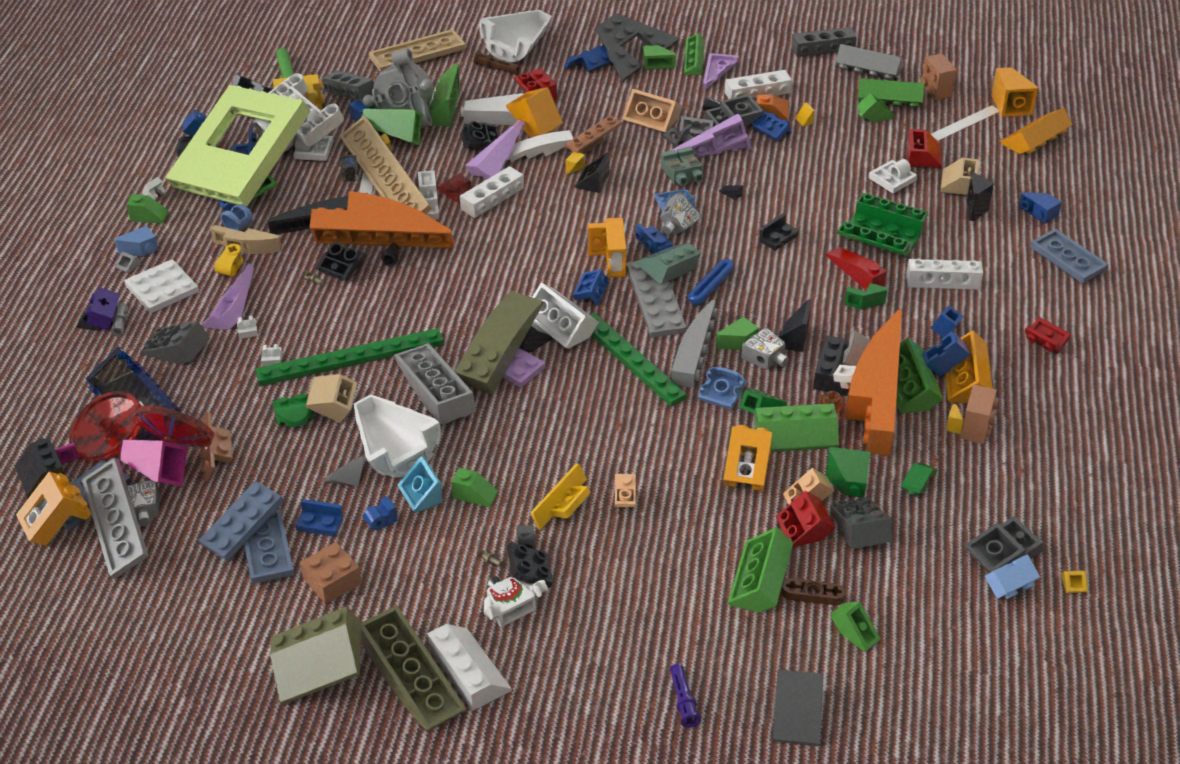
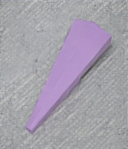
M736 114L672 150L677 152V149L691 146L694 155L705 156L719 154L727 150H732L733 152L742 148L748 150L752 149L743 120L739 114Z
M518 120L465 166L470 174L482 176L484 180H487L504 170L503 164L509 160L516 146L515 141L517 138H520V131L526 124Z
M248 263L244 267L242 274L236 278L237 282L229 287L218 302L215 310L209 314L210 317L203 322V327L229 330L238 322V318L242 317L254 267Z

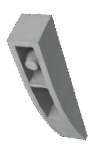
M711 300L701 310L682 338L671 374V380L677 386L694 388L695 381L700 379L701 370L699 368H703V356H706L708 349L706 343H710V331L714 330L715 324L713 319H717L718 309L715 308L714 300Z

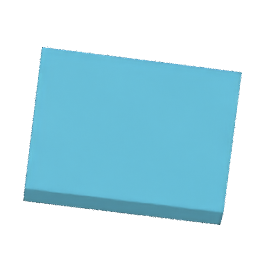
M421 456L397 485L413 512L416 513L443 503L441 482L425 457Z

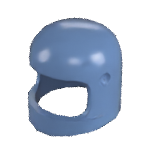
M237 204L230 211L226 210L220 215L222 223L226 228L243 231L253 221L252 212L247 206Z

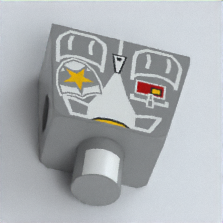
M681 192L669 199L660 215V219L665 223L662 230L666 234L673 232V234L677 235L702 217Z
M767 327L742 344L741 358L764 369H769L776 363L784 367L789 361V357L785 355V342Z
M153 480L127 485L140 526H148L152 518L159 516L160 494L157 482Z

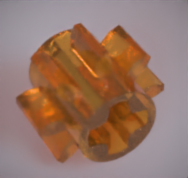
M828 391L825 395H821L820 404L834 403L837 413L838 410H843L844 397H840L836 391Z

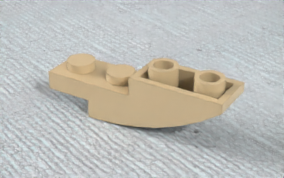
M217 225L211 228L213 243L221 244L225 247L230 244H238L241 247L240 253L265 254L282 250L279 235L250 228L246 232Z

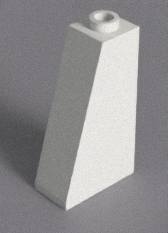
M524 93L465 101L464 107H461V117H464L465 124L476 121L487 124L514 125L517 120L507 109L506 104Z

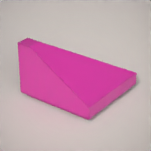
M74 443L55 449L61 464L79 458Z

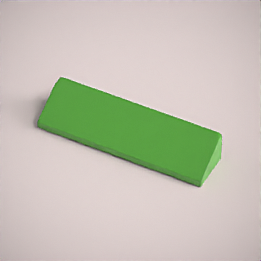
M700 33L686 38L685 75H703L705 41Z

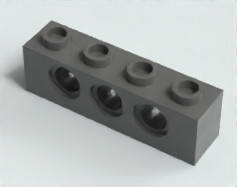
M851 27L792 34L791 48L796 57L833 53L839 51L840 44L856 47L857 36Z
M338 70L322 78L323 86L327 93L361 102L365 95H372L373 79Z

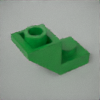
M870 283L866 292L848 287L844 305L863 310L885 304L888 288Z
M920 462L913 463L901 487L906 488V492L918 496V493H925L930 477L936 476L938 468Z

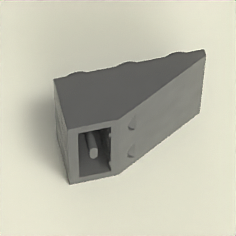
M187 321L179 325L173 324L169 327H159L154 331L153 337L145 342V346L140 353L176 364L192 362L210 337L199 321Z
M859 497L855 501L848 502L843 500L838 501L837 504L830 505L843 538L852 549L892 542L891 518L869 498Z

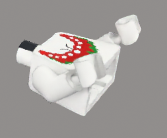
M494 576L488 581L489 588L487 589V597L484 599V615L489 617L490 620L495 617L499 626L503 627L536 610L535 596H542V592L549 591L544 580L530 585L512 577L501 581L498 576Z

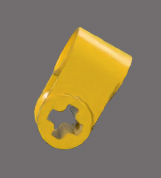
M230 244L225 247V250L215 262L214 270L216 273L232 277L236 275L244 262L243 257L240 256L241 247L238 244Z

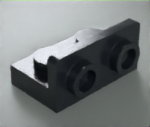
M783 213L760 228L759 242L776 251L796 238L799 230L786 223V215Z

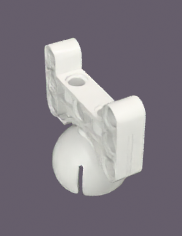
M299 73L291 75L269 92V94H277L283 97L288 96L297 100L301 99L310 110L309 115L284 152L293 146L296 136L305 145L311 146L344 121L338 105L330 104L324 109L319 110L303 96L307 92L308 87ZM254 118L252 123L260 137L271 121Z

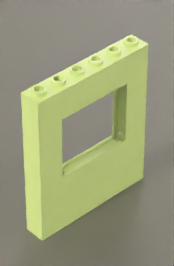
M229 85L165 178L176 189L233 204L248 206L309 115L310 110L301 99L297 100L288 96L283 97L264 91H255L251 88L246 89L241 86ZM238 114L271 121L249 155L216 147Z

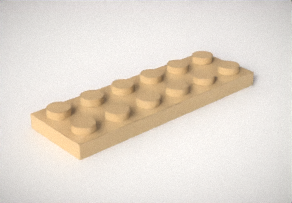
M452 29L369 52V58L378 70L382 72L391 66L393 52L409 48L413 54L414 63L417 64L421 61L431 60L432 58L466 49V44L455 30Z

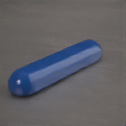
M730 259L718 262L688 294L690 303L693 305L704 303L733 272L734 262Z

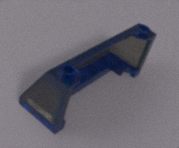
M119 346L85 378L90 384L88 388L95 395L99 393L105 400L113 397V407L116 414H118L120 396H122L120 418L123 415V409L126 408L129 396L137 401H141L150 413L163 415L167 434L162 433L157 436V434L154 435L155 433L141 427L138 434L133 436L134 440L164 441L157 438L161 436V438L166 439V442L177 439L173 435L184 422L194 426L145 369ZM149 418L146 419L149 424L143 420V423L149 428L153 429L152 427L161 432ZM174 418L172 434L169 435L171 421Z

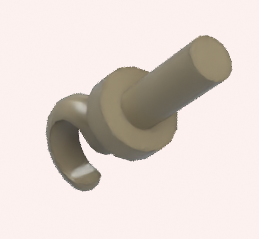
M312 272L305 274L304 278L306 280H311L314 284L324 285V281L320 280L318 275H312Z
M479 550L475 553V557L484 554L483 559H485L487 564L493 563L502 566V561L495 559L493 554H488L485 550Z

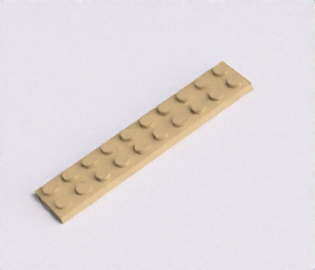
M365 115L340 135V138L381 197L401 202L418 209L424 214H427L432 209Z

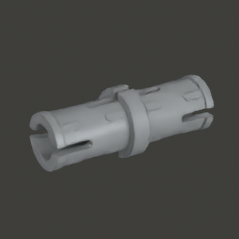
M119 303L116 306L111 331L115 336L124 334V326L128 320L126 316L128 306L126 304Z

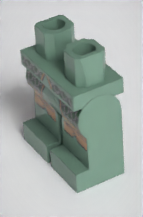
M691 146L677 149V152L676 150L661 153V167L674 185L686 186L690 181H695L696 183L703 181L702 164L694 156Z

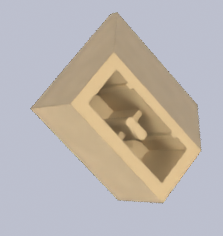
M961 158L944 168L940 192L967 196L971 173L978 174L979 159Z
M341 374L314 377L305 407L341 423L351 410L357 382Z

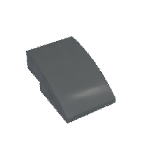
M750 94L720 101V107L705 111V119L713 120L714 127L739 114L743 120L744 127H747L757 120L764 111Z
M1013 516L1001 525L997 522L964 545L989 573L1027 554L1032 559L1043 552L1042 542L1016 516Z
M778 669L773 742L819 746L823 696L822 673Z

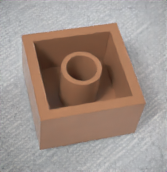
M942 53L926 56L920 79L921 83H924V88L935 100L952 97L957 72L956 68Z
M973 384L966 408L961 439L984 444L986 436L990 437L992 425H989V423H994L996 412L992 410L997 409L999 398H995L996 389Z
M337 542L300 562L304 581L325 604L362 584L359 566Z

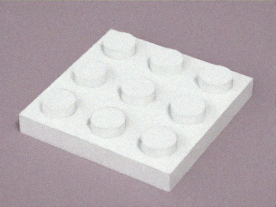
M173 259L124 280L126 287L150 314L199 292L198 286Z

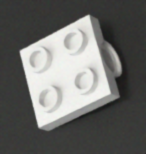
M296 136L295 151L293 153L294 159L327 161L334 142L333 136H325L311 146L305 145Z
M901 159L898 162L891 160L869 172L871 180L891 193H895L915 182L917 175L910 171V164L905 159Z

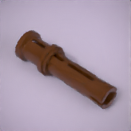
M476 51L473 62L476 65L482 64L486 68L494 67L516 75L520 71V65L494 58L492 54L486 55L481 51Z

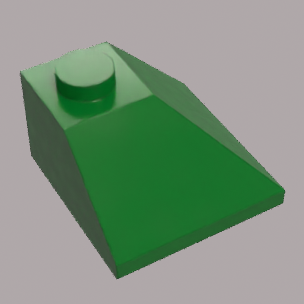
M829 447L826 476L830 483L843 495L865 497L870 452Z

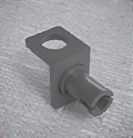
M689 124L681 133L672 127L664 133L663 137L678 147L681 143L694 138L690 135L692 125ZM669 134H676L678 138L672 139Z

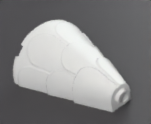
M541 10L486 17L480 19V35L485 40V47L494 57L507 62H516L523 59L532 50L534 45L537 44L550 25L552 16Z
M371 394L354 403L356 422L360 430L366 459L378 473L383 476L389 475L392 478L404 477L421 456H424L427 462L434 455L432 451L436 445H439L441 436L440 423L435 418Z

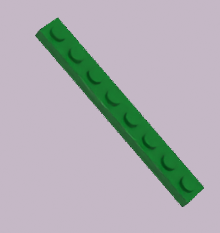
M595 312L590 314L591 317L599 322L591 336L670 407L686 400V393Z

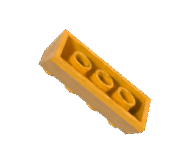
M1063 107L1041 116L1000 142L1018 154L1024 152L1029 154L1036 150V146L1039 148L1047 144L1046 140L1051 141L1057 138L1056 134L1061 135L1067 132V128L1072 123Z
M974 330L961 337L967 344L970 355L964 361L954 366L949 372L945 373L947 399L951 403H968L973 384L993 389L987 342Z

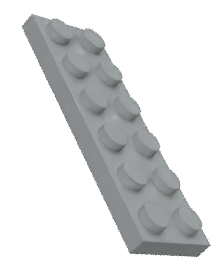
M636 261L626 263V269L650 338L685 333L687 327L670 281L660 284L640 268Z
M113 458L83 478L82 482L109 575L116 579L149 557L120 461Z

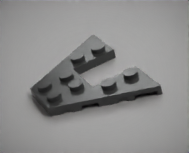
M618 13L609 17L596 28V32L601 38V43L605 45L607 55L621 78V83L642 67V64L623 49L622 46L636 36L647 46L659 45L665 49H669L679 40L674 35Z

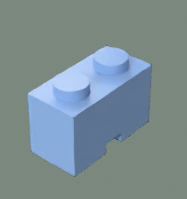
M1027 554L1010 564L992 571L985 578L997 599L1003 596L1008 599L1018 594L1017 589L1022 587L1024 591L1034 586L1033 581L1040 578V575Z

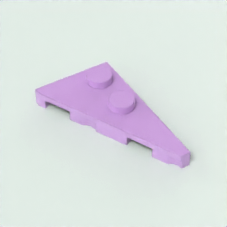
M709 53L703 89L710 87L739 61V56Z

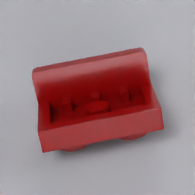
M1040 317L1036 319L1031 327L1027 326L1025 328L1026 337L1030 342L1038 343L1045 350L1053 351L1057 354L1060 353L1071 338L1070 333Z

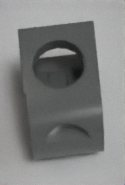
M534 525L516 527L517 544H528L532 546L531 548L535 549Z

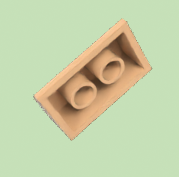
M632 89L622 119L666 133L676 122L681 105L670 99Z

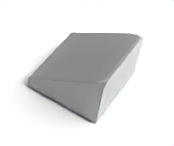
M122 251L114 267L130 273L142 261Z

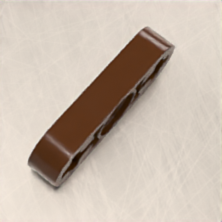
M790 578L783 582L782 595L788 600L840 605L844 601L845 589L843 586L835 583ZM815 589L819 593L812 595L808 593V590Z

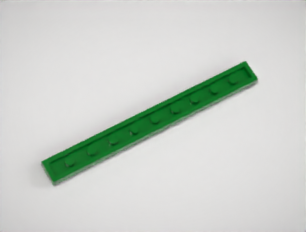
M439 328L255 368L259 386L394 357L395 354L427 343L433 348L443 346L444 342Z

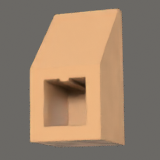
M811 468L787 489L783 495L788 504H790L806 490L823 501L834 491V488L826 475Z
M615 474V507H636V474Z

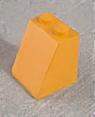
M1012 67L996 68L991 95L1001 117L1033 115L1038 87Z
M548 87L526 92L506 104L507 109L514 118L526 124L522 128L531 138L556 131L558 126L563 123Z

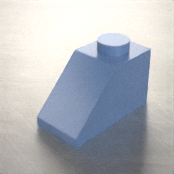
M147 226L114 238L119 254L123 251L130 255L143 257L159 250L156 236Z

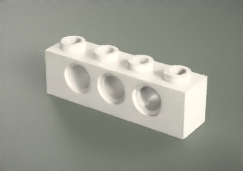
M786 70L726 79L725 94L728 99L750 94L753 99H757V95L763 94L773 96L791 93L792 79Z
M510 166L460 195L461 210L474 218L478 217L524 188V175Z
M909 259L906 273L907 287L980 289L983 269L981 261Z

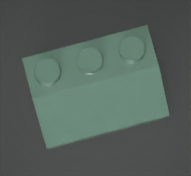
M690 243L668 247L636 261V264L660 284H663L695 270L701 252Z

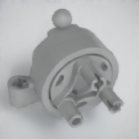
M409 48L393 52L391 66L384 69L377 76L372 89V95H365L363 97V105L372 107L375 104L378 109L417 110L423 114L421 129L432 126L433 122L428 105L432 99L433 82L426 71L414 63L413 54Z

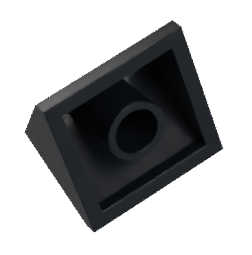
M605 153L584 168L574 186L576 189L600 193L610 172L609 153Z
M971 173L966 199L970 221L976 220L989 211L994 183L976 173Z

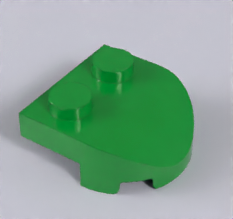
M298 394L293 398L281 397L276 401H272L276 423L278 425L286 423L287 427H295L306 424L308 418L314 419L315 412L305 407L308 395Z

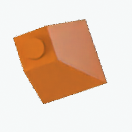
M767 94L757 95L756 103L763 111L773 113L780 120L784 119L788 122V100Z

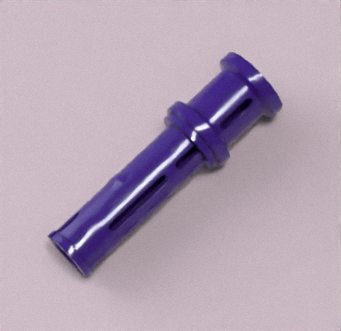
M677 663L670 667V673L678 697L676 706L678 711L681 712L682 726L691 728L700 724L701 716L696 710V699L691 696L684 666Z

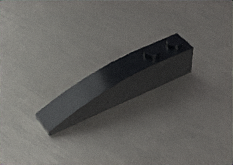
M349 196L315 202L268 219L269 232L276 235L310 229L312 209L326 208L335 210L336 208H342L347 210Z

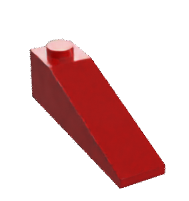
M841 247L826 253V256L865 290H867L870 283L885 287L887 271L875 261Z

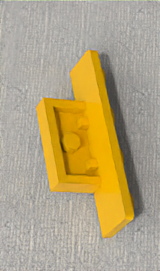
M575 464L532 510L531 516L539 530L552 517L569 518L591 493L588 486H581L587 478L580 464Z

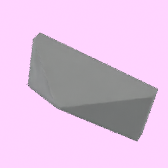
M681 116L679 132L681 133L685 127L691 124L690 134L700 135L711 129L714 121Z
M362 456L354 458L324 477L323 480L329 483L358 487L364 458Z

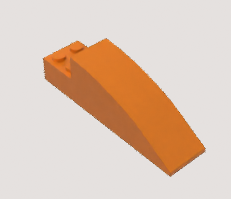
M349 191L347 210L342 208H336L335 210L318 208L312 209L310 230L316 243L333 244L339 242L341 244L389 246L391 243H396L399 246L455 247L451 229L418 209L377 195Z
M897 310L872 337L857 363L850 384L845 419L865 421L863 445H867L866 452H870V454L890 456L895 428L902 310Z

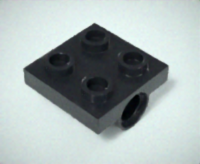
M510 542L507 546L512 578L532 584L544 580L547 587L550 588L553 584V578L547 553L522 544Z

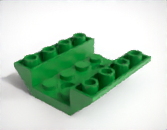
M862 193L856 203L855 214L849 222L843 221L837 230V234L842 238L908 258L920 239L928 212L871 194Z

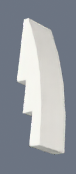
M570 130L538 135L516 143L509 160L513 162L525 155L530 159L542 152L546 157L564 148L565 144L573 139Z
M435 170L418 172L419 191L432 207L426 215L437 220L439 219Z

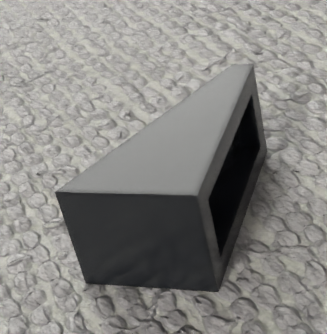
M725 185L719 192L737 200L742 196L743 185Z
M84 312L76 328L101 331L102 328L86 324L89 316H86Z

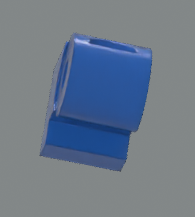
M388 496L380 499L381 504L367 508L363 514V519L372 530L385 528L398 521L396 506Z

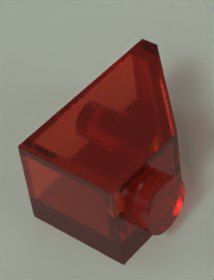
M459 173L437 186V189L460 204V195L471 189V180Z

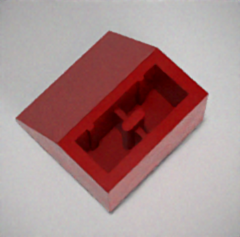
M542 68L514 77L516 83L525 92L548 87L553 100H557V83Z
M909 129L907 158L910 166L942 167L940 143L927 130Z
M806 490L776 516L784 534L793 542L792 547L819 542L836 528L821 499Z

